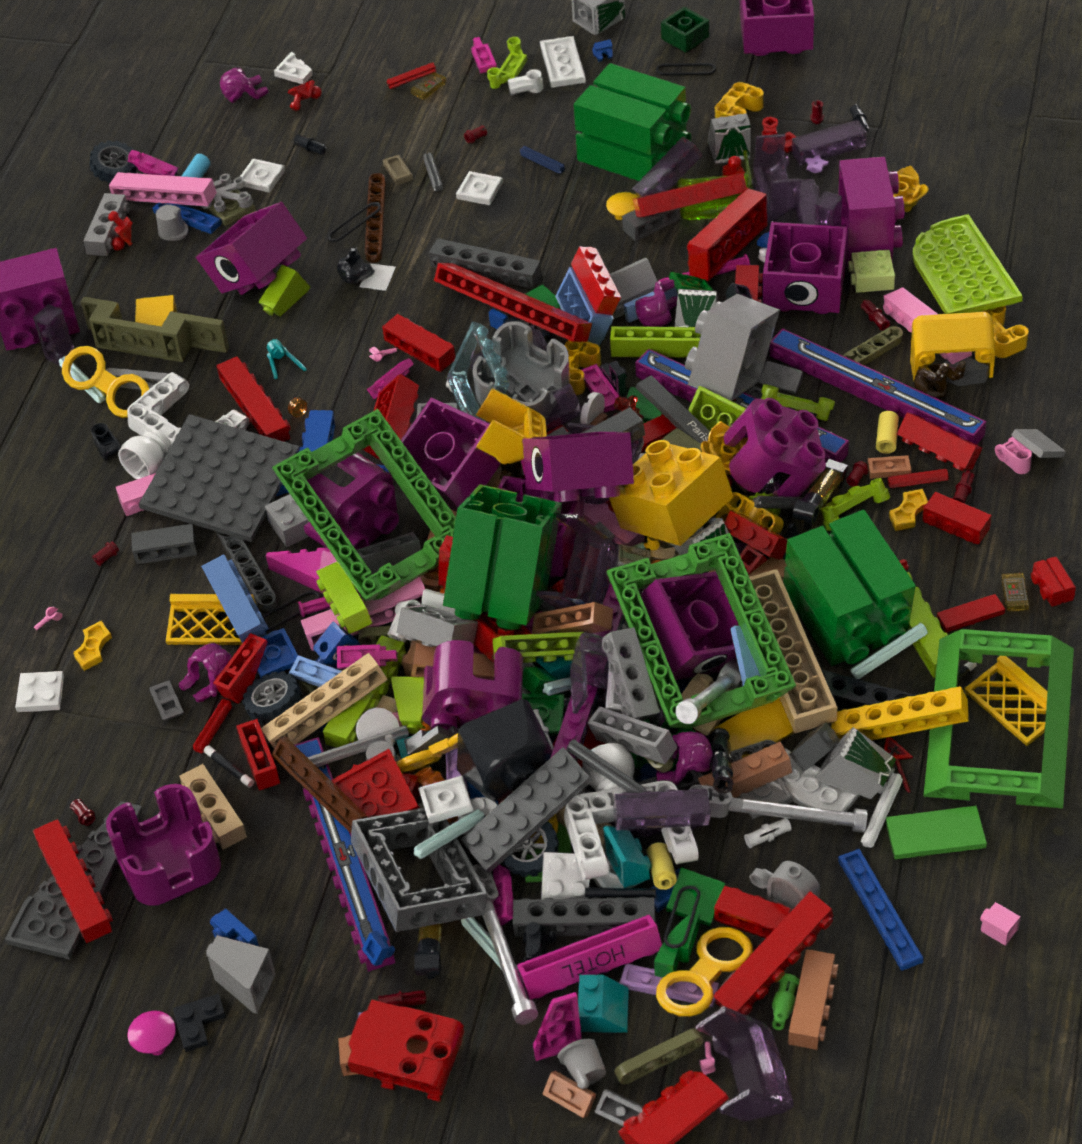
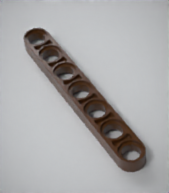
M374 173L369 177L367 205L372 202H377L381 205L380 211L374 215L380 217L370 218L366 221L365 256L366 260L371 263L380 261L383 252L386 181L385 176L381 173ZM378 206L368 207L367 217L375 212ZM378 240V242L371 243L370 241ZM373 252H377V253H378V254H376V255H369L370 253H373Z

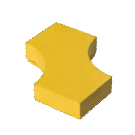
M923 489L904 492L902 504L889 511V518L895 531L915 527L916 515L924 509L928 502Z
M102 621L83 630L85 635L84 642L73 653L84 671L103 661L101 657L102 647L107 641L112 639L111 633Z

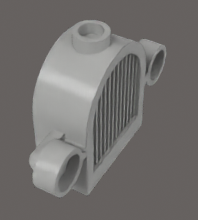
M784 861L774 873L766 869L756 868L750 875V880L755 886L767 888L768 901L784 904L786 907L791 908V911L809 891L820 899L818 881L811 872L798 863Z

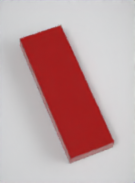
M993 594L937 612V618L947 633L1005 614V608L997 595Z

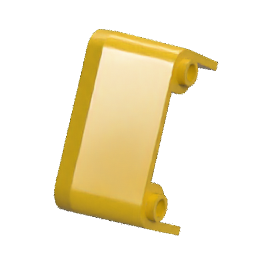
M989 313L921 315L913 320L910 356L913 380L919 366L932 364L936 353L974 351L975 359L989 366L988 375L989 378H993L995 346L993 320Z
M494 388L491 389L476 413V416L490 423L476 448L492 455L505 465L524 460L523 438L547 436L546 419L542 414Z

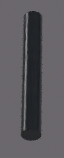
M585 888V897L655 898L656 896L655 889Z

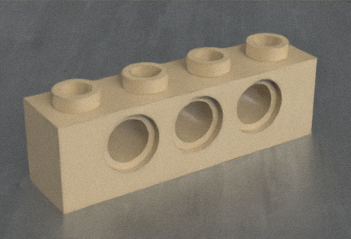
M203 764L179 776L181 784L188 787L194 794L203 823L209 822L215 843H219L224 850L247 837L243 823Z

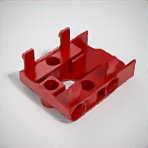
M371 1000L368 1010L359 1015L348 1043L351 1049L348 1059L350 1072L381 1080V1087L394 1090L395 1084L427 1092V1099L441 1102L440 1095L443 1094L458 1049L462 1043L465 1033L464 1026L461 1022L452 1018ZM424 1027H431L429 1030H422ZM412 1038L428 1042V1047L421 1054H412L407 1050V1043ZM440 1054H446L443 1058L437 1057ZM408 1070H415V1072L411 1074H406Z

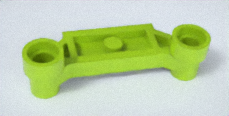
M511 37L507 40L510 54L500 69L496 67L488 69L487 77L491 88L497 89L500 87V84L508 82V79L516 78L527 62V55L523 54L521 50L520 38Z
M763 384L761 390V399L773 398L784 407L795 408V411L807 410L816 413V418L825 421L828 420L830 411L833 410L835 401L820 397L819 402L816 403L812 400L778 393L777 387Z
M882 478L872 480L870 485L854 486L846 494L832 498V501L821 509L825 530H831L829 523L838 520L839 514L873 496L875 503L888 500L890 494L888 489L885 488Z

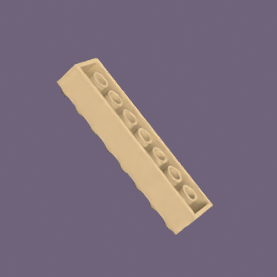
M775 569L749 577L796 684L795 688L780 697L794 733L816 728L825 722L827 724L836 722L837 705L778 570Z

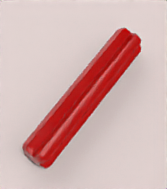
M430 63L387 80L388 87L393 89L436 72V67L434 63Z
M938 469L889 476L888 486L889 488H898L947 481L949 475L947 469Z
M222 699L193 744L195 752L203 753L204 748L211 742L232 708L229 700Z

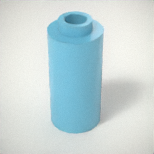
M196 154L181 177L202 178L211 164L210 160L203 154Z

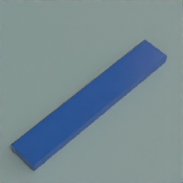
M857 849L839 856L838 861L901 971L923 963L920 951L861 850Z

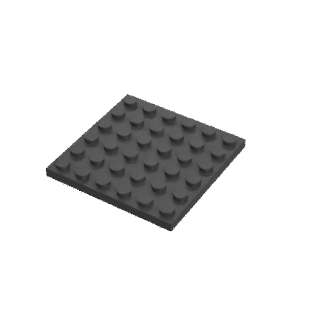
M189 414L140 500L139 507L143 510L252 542L266 516L265 506L274 501L283 484L272 467L298 453L299 446Z

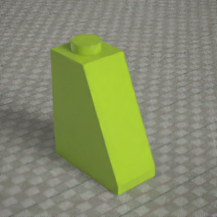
M281 265L276 273L277 277L269 284L259 301L264 307L263 311L271 316L276 314L281 317L311 288L297 271L285 265Z
M392 676L391 682L401 724L406 726L408 733L416 734L422 728L426 729L422 725L424 677Z

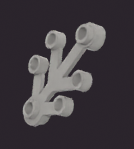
M223 174L220 176V180L213 182L215 188L226 185L216 189L217 194L214 197V207L217 212H222L226 209L222 198L238 201L241 208H248L253 204L249 193L241 192L237 194L229 192L241 189L246 185L243 177L235 178L234 183L230 184L232 182L230 175ZM212 202L209 204V206H202V208L207 209L211 207Z

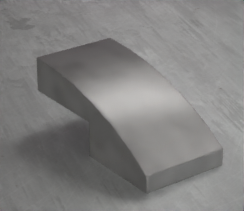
M511 370L504 374L495 384L511 398L514 394H517L518 400L522 402H529L531 398L534 401L540 395V391L528 380L523 382Z
M170 680L149 688L163 722L184 714Z

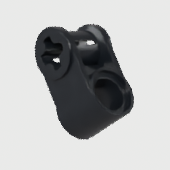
M95 424L91 428V434L95 447L105 461L107 457L119 453L121 445L106 424Z

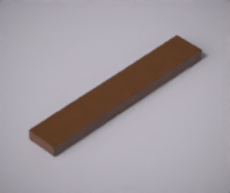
M280 737L272 756L351 833L352 820L363 819L368 816L287 737Z

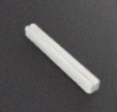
M893 773L887 781L888 786L883 791L861 839L864 847L872 848L903 781L900 774Z

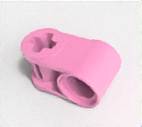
M1014 437L1009 438L1008 442L1003 445L998 444L995 446L997 457L1013 469L1014 472L1026 474L1030 471L1032 452Z

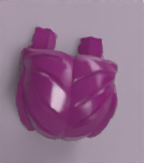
M233 68L221 76V91L231 103H235L241 98L243 92H247L255 99H259L269 92L266 86L255 90L254 86L262 82L260 75L247 78L241 68Z
M674 280L657 281L653 296H646L635 301L637 317L645 327H663L672 321L670 310L677 306L678 297L675 296L666 300L664 292L674 288Z
M216 643L206 644L195 650L191 657L188 658V673L180 681L179 688L185 691L200 679L198 664L203 662L208 670L210 684L194 694L193 697L199 703L206 701L211 696H217L218 689L213 682L230 661L232 655Z
M692 731L673 735L672 738L677 746V749L672 754L673 759L677 758L679 751L676 771L657 772V782L670 781L678 785L689 770L708 772L711 768L710 763L713 753L706 736Z

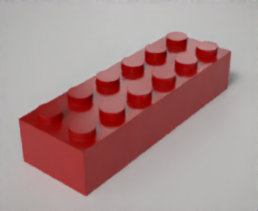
M747 188L689 241L687 245L689 275L709 281L767 226V194Z

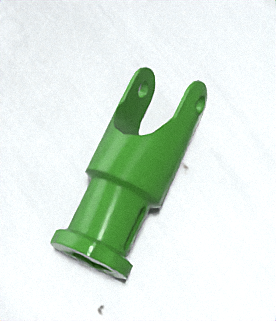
M786 973L779 980V989L775 993L772 1003L774 1015L772 1026L775 1030H782L784 1028L786 1020L794 1009L795 992L800 981L795 975Z

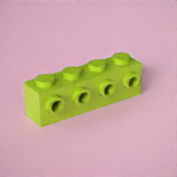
M338 562L316 571L319 577L316 583L334 616L339 615L336 618L341 628L345 627L348 633L351 634L373 624L365 604Z
M584 632L509 635L492 639L494 657L499 647H507L520 652L523 656V663H534L539 658H543L544 662L557 661V657H564V661L577 660V656L586 654Z

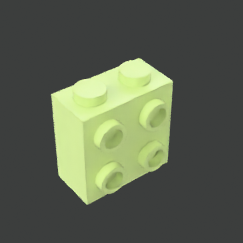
M890 250L851 253V261H848V271L852 272L850 275L851 285H855L856 293L894 290L895 274Z

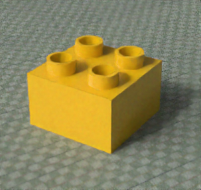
M658 440L648 445L646 453L633 464L634 484L619 485L620 496L609 497L621 529L681 546L734 496L719 456L700 452L697 448H685L670 444L666 440Z

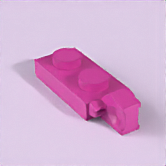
M480 37L473 38L474 47H471V51L480 74L487 72L490 68H497L488 44L483 45Z
M131 150L129 153L128 162L135 164L139 171L146 174L175 176L178 172V167L145 153Z
M409 358L401 361L378 379L367 391L373 399L377 398L378 393L397 375L402 374L405 376L409 373L410 370L408 368L414 363Z
M380 644L338 646L337 668L346 669L367 653L372 656L379 667L386 666V662L398 661V652L396 650L386 651V646H380Z
M499 864L493 870V879L498 890V897L493 902L502 926L513 919V897L510 870Z

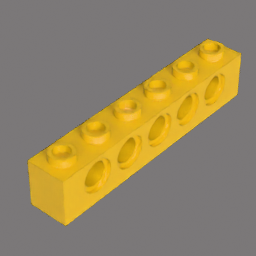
M956 687L852 709H844L837 712V721L831 723V729L835 731L839 739L854 727L870 740H876L967 722L968 699L962 688Z

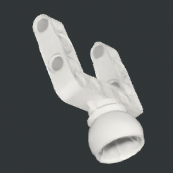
M173 372L169 373L128 407V426L141 436H135L127 440L120 448L118 456L123 468L135 479H140L157 472L181 429L172 425L166 418L161 416L185 395L189 389L190 384L188 381ZM233 409L215 422L246 430L250 419Z
M607 743L591 750L633 779L634 760L624 745ZM583 762V770L593 780L589 785L596 792L579 794L565 805L564 821L584 880L604 877L608 874L607 860L595 824L613 822L614 819L637 818L656 814V816H659L662 825L661 831L668 851L672 853L675 863L698 861L697 844L675 784L670 781L640 784L646 788V793L638 800Z

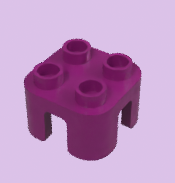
M773 398L753 400L724 434L725 445L735 447L743 437L748 438L746 444L729 463L730 472L734 480L746 490L759 492L776 473L783 472L791 476L777 490V495L800 497L826 467L825 451L821 445L816 417L807 410L795 411L784 407Z
M358 452L337 463L339 468L356 478L347 486L340 487L321 473L307 480L356 550L369 546L381 534L391 533L399 522L395 488L391 474ZM308 522L304 526L306 535L323 547L328 548L311 523Z
M451 640L439 644L434 652L433 666L426 665L424 669L423 721L431 726V730L437 725L444 729H449L452 726L460 729L467 722L521 700L523 687L522 654L511 648L499 647L494 657V680L476 678L473 675L474 646L471 642Z
M181 784L165 785L155 791L154 794L160 812L150 819L138 822L131 803L127 802L112 810L106 820V829L117 862L135 898L145 905L154 906L168 902L211 882L220 871L221 862L212 828L208 821L203 823L198 803L192 791Z

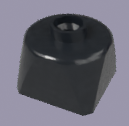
M525 699L518 700L467 722L458 730L457 771L482 795L490 800L506 799L545 764L552 754L548 739L529 701Z

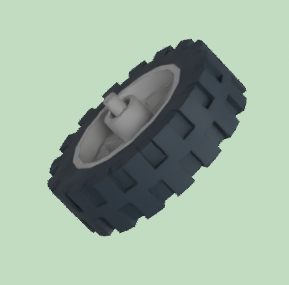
M282 671L280 673L271 672L270 675L265 674L262 678H257L253 681L254 684L252 686H248L247 693L243 695V705L252 720L258 719L261 725L268 724L302 700V691L296 679L291 674L287 675L286 672Z
M549 821L540 827L532 838L529 837L502 862L506 869H509L515 875L520 874L521 877H527V875L535 877L538 876V873L542 872L543 852L559 853L557 834ZM542 835L545 844L534 843ZM535 848L543 849L538 856L534 852ZM523 850L521 859L514 856V853ZM527 854H532L534 857L533 859L525 860Z

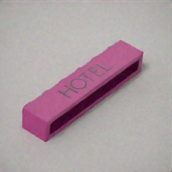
M647 915L517 965L524 990L528 998L532 1000L579 982V975L606 973L615 967L630 964L641 957L653 955L659 951L662 943L657 925L651 916Z

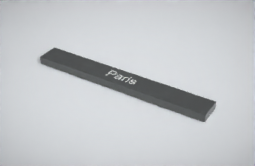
M652 375L637 383L636 389L678 429L700 444L703 441H708L710 431ZM729 475V476L732 478L733 482H734L745 494L749 492V490H746L745 488H743L742 486H740V485L734 480V478L732 477V475Z

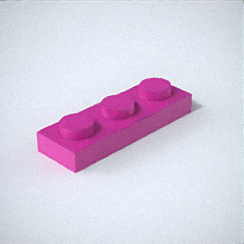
M597 364L582 369L585 385L591 393H601L604 396L605 413L623 406V400Z

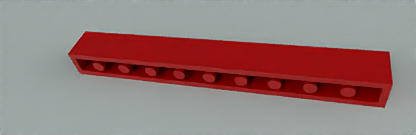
M438 263L434 278L435 282L572 342H588L592 327L591 322L454 263Z

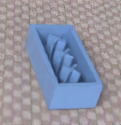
M569 267L555 297L561 310L592 323L588 342L600 346L609 326L613 322V316L595 313L573 268Z
M223 554L202 565V569L241 642L243 643L250 633L259 637L267 635L265 631L269 628L232 559L227 561Z

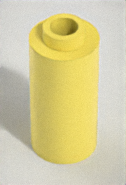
M884 411L879 415L876 449L884 454H889L896 450L899 416L893 411Z
M654 843L647 849V857L652 867L650 870L653 883L658 889L666 890L673 887L677 881L671 853H669L665 843Z

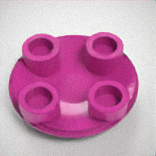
M145 1012L136 1017L128 1029V1040L131 1047L138 1052L160 1055L172 1042L176 1026L173 1019L164 1012Z

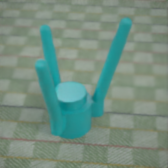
M273 339L267 344L269 352L267 357L270 361L274 379L278 378L274 358L280 359L284 354L303 371L307 370L286 347H283L279 340Z

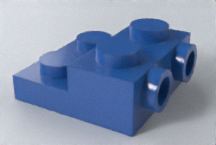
M285 629L275 630L262 636L261 638L266 639L268 643L257 670L260 678L265 674L270 675L271 672L280 673L281 671L291 669L298 654Z
M226 908L214 915L210 920V924L214 928L212 931L214 937L218 935L259 946L256 935Z

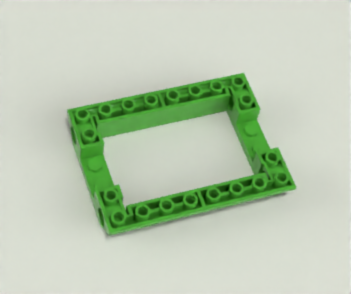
M378 409L345 426L340 437L311 452L307 447L272 467L365 601L382 599L439 566V549L446 535L453 537L456 516ZM368 446H371L435 535L425 541L422 550L394 566L389 562L380 567L374 574H372L307 481Z
M730 533L689 545L688 553L651 564L649 559L645 558L607 570V575L629 628H635L649 678L669 727L683 729L697 727L772 703L796 687ZM715 569L736 620L741 627L760 677L757 675L747 678L743 687L722 693L701 710V715L693 723L685 724L676 716V707L683 701L682 695L639 592L644 591L656 579L701 574ZM699 694L691 696V699L695 698Z
M961 629L939 639L934 692L956 688L958 686L960 660H968L970 663H982L983 654L1026 657L1027 667L1041 668V666H1050L1042 773L950 766L954 724L930 729L924 797L970 801V793L975 792L1016 796V805L1063 808L1074 648L1052 635Z

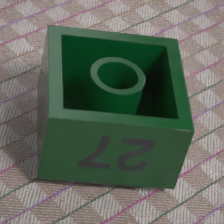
M685 6L661 22V39L685 53L709 38V20Z

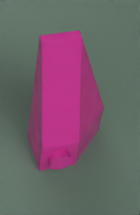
M317 548L313 552L302 549L299 553L280 551L266 554L270 570L320 593L322 592L316 583V580L319 579L316 571L337 562L328 548Z
M576 992L551 1000L533 1044L536 1061L557 1055L568 1044L582 1039Z

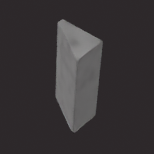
M767 361L759 384L772 385L779 390L796 394L803 382V371Z
M604 1089L595 1113L624 1127L623 1123L627 1119L638 1116L643 1112L642 1108L644 1106L614 1091Z

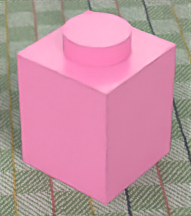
M995 902L990 909H985L980 918L982 921L981 932L1006 946L1018 930L1020 916Z

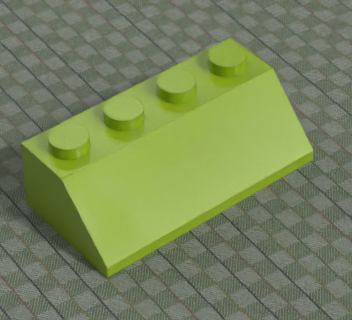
M699 385L688 411L711 431L720 421L731 426L746 408Z

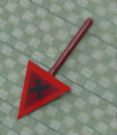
M887 737L884 750L896 758L895 763L903 779L902 782L906 792L910 793L911 790L899 760L913 759V756L892 737Z

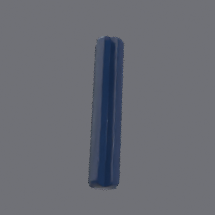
M523 146L520 149L521 156L558 174H562L565 171L564 164L527 146Z

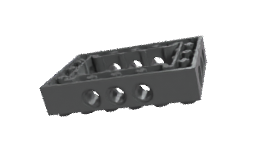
M425 808L352 820L351 843L396 932L485 915L487 892L457 838L429 854L445 884L444 887L428 890L424 888L421 891L409 893L410 885L408 882H405L401 874V868L395 863L393 859L394 854L390 850L416 846L450 826L447 819L429 824Z

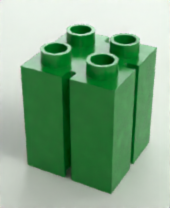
M609 63L593 81V84L597 85V87L590 85L574 103L575 130L583 132L582 134H576L577 161L653 185L662 173L668 174L671 171L675 157L679 153H686L690 147L692 135L686 131V123L690 117L691 105L686 103V89L684 86Z
M480 484L470 494V497H467L457 508L443 606L454 608V614L466 620L479 619L480 615L486 611L488 612V617L496 618V624L504 629L517 630L522 625H527L547 596L562 507L561 502L526 494L523 495L522 502H516L517 492Z
M865 510L830 522V535L823 526L787 539L785 558L787 566L784 569V586L794 609L831 666L844 661L848 664L858 663L868 655V645L871 646L872 650L883 645L886 646L909 629L916 585Z

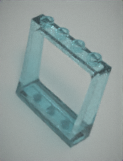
M472 321L446 378L461 411L485 421L476 416L480 408L467 382V372L477 343L495 378L493 388L505 394L510 383L506 377L508 374L507 370L500 364L501 357L494 352L495 344L487 337L488 329L482 324Z

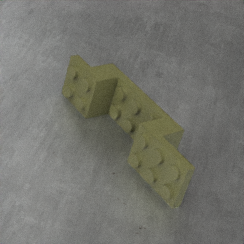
M83 297L81 300L87 327L92 330L97 348L177 362L185 360L191 347L227 353L229 349L223 320L170 311L162 327L123 320L118 302Z

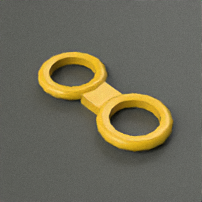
M80 346L73 349L65 357L62 364V375L65 382L77 390H88L95 386L106 393L108 408L115 416L128 418L127 410L119 409L115 403L117 389L125 383L133 382L140 386L142 396L149 390L147 382L135 374H124L120 377H115L105 370L106 363L104 357L96 348ZM84 354L92 355L97 362L95 374L87 381L78 382L74 380L70 373L73 361Z
M458 733L451 738H446L429 746L428 750L409 755L397 761L401 772L409 773L427 767L440 760L443 754L457 749Z
M718 927L704 933L697 943V954L700 958L689 971L679 970L671 972L660 980L656 987V998L660 1006L667 1012L677 1016L691 1017L701 1014L709 1008L713 1001V988L711 985L721 975V972L736 971L753 953V945L750 939L741 931L731 927ZM730 938L742 946L743 953L737 959L721 961L713 958L706 948L715 939ZM688 981L699 986L704 995L696 1004L679 1005L668 998L666 991L669 986L676 982Z

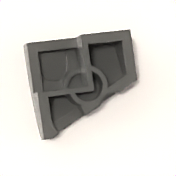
M437 725L429 732L421 729L406 740L408 755L428 750L429 746L446 738H451L458 733L459 728L452 726L449 729H444Z

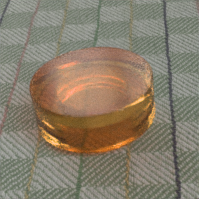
M295 397L288 405L289 414L296 418L303 416L307 410V402L300 397Z

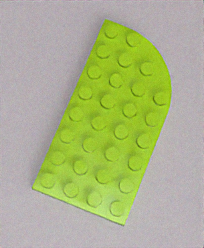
M969 214L935 223L930 226V230L925 233L921 232L916 238V243L913 247V262L944 314L981 312L1022 302L1021 292Z

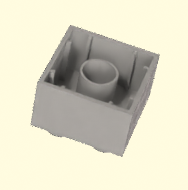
M739 294L732 296L724 302L718 301L714 308L709 311L703 310L695 325V332L701 334L698 348L693 347L690 350L685 362V369L691 371L688 385L697 389L700 385L732 401L757 384L763 371L780 310Z

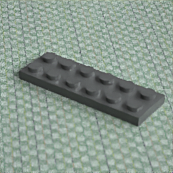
M562 747L464 835L461 841L485 871L490 873L593 780L570 753Z

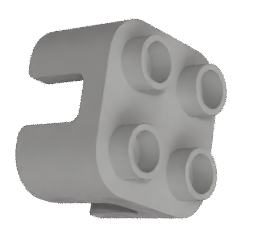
M517 321L507 322L501 325L493 335L494 353L490 361L488 362V359L479 356L473 365L477 401L482 405L492 388L505 394L495 384L504 374L511 370L523 382L528 380L540 391V395L534 401L531 398L529 402H522L518 400L517 394H514L512 398L539 412L547 419L570 382L568 351L561 342L551 339L547 345L546 352L533 344L531 327Z

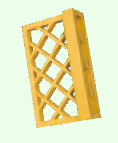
M170 594L169 602L171 607L166 635L167 645H206L210 643L242 645L240 638H236L233 635L236 633L235 629L233 628L229 631L224 626L230 621L228 616L221 622L215 617L218 613L225 612L216 594ZM250 594L256 604L253 594ZM185 612L187 616L178 621L175 618V613ZM199 612H206L208 616L200 622L194 617ZM192 619L196 625L187 631L182 625ZM213 619L217 625L208 631L203 625ZM179 628L185 633L180 638H172L173 632ZM199 628L206 633L200 638L192 636ZM220 628L226 632L221 638L213 636Z
M999 656L995 665L964 688L966 694L1026 746L1045 732V722H1037V714H1046L1048 691L1007 656ZM998 672L1003 676V681H990V677ZM977 687H987V694H976L973 690ZM990 687H1003V695L990 694ZM1006 687L1017 688L1019 695H1005ZM989 700H1003L1002 708H992L989 705ZM1005 700H1018V708H1005ZM1021 700L1032 701L1034 708H1021ZM1005 713L1018 714V722L1007 721ZM1021 714H1034V722H1021ZM1034 727V732L1026 737L1020 732V728Z

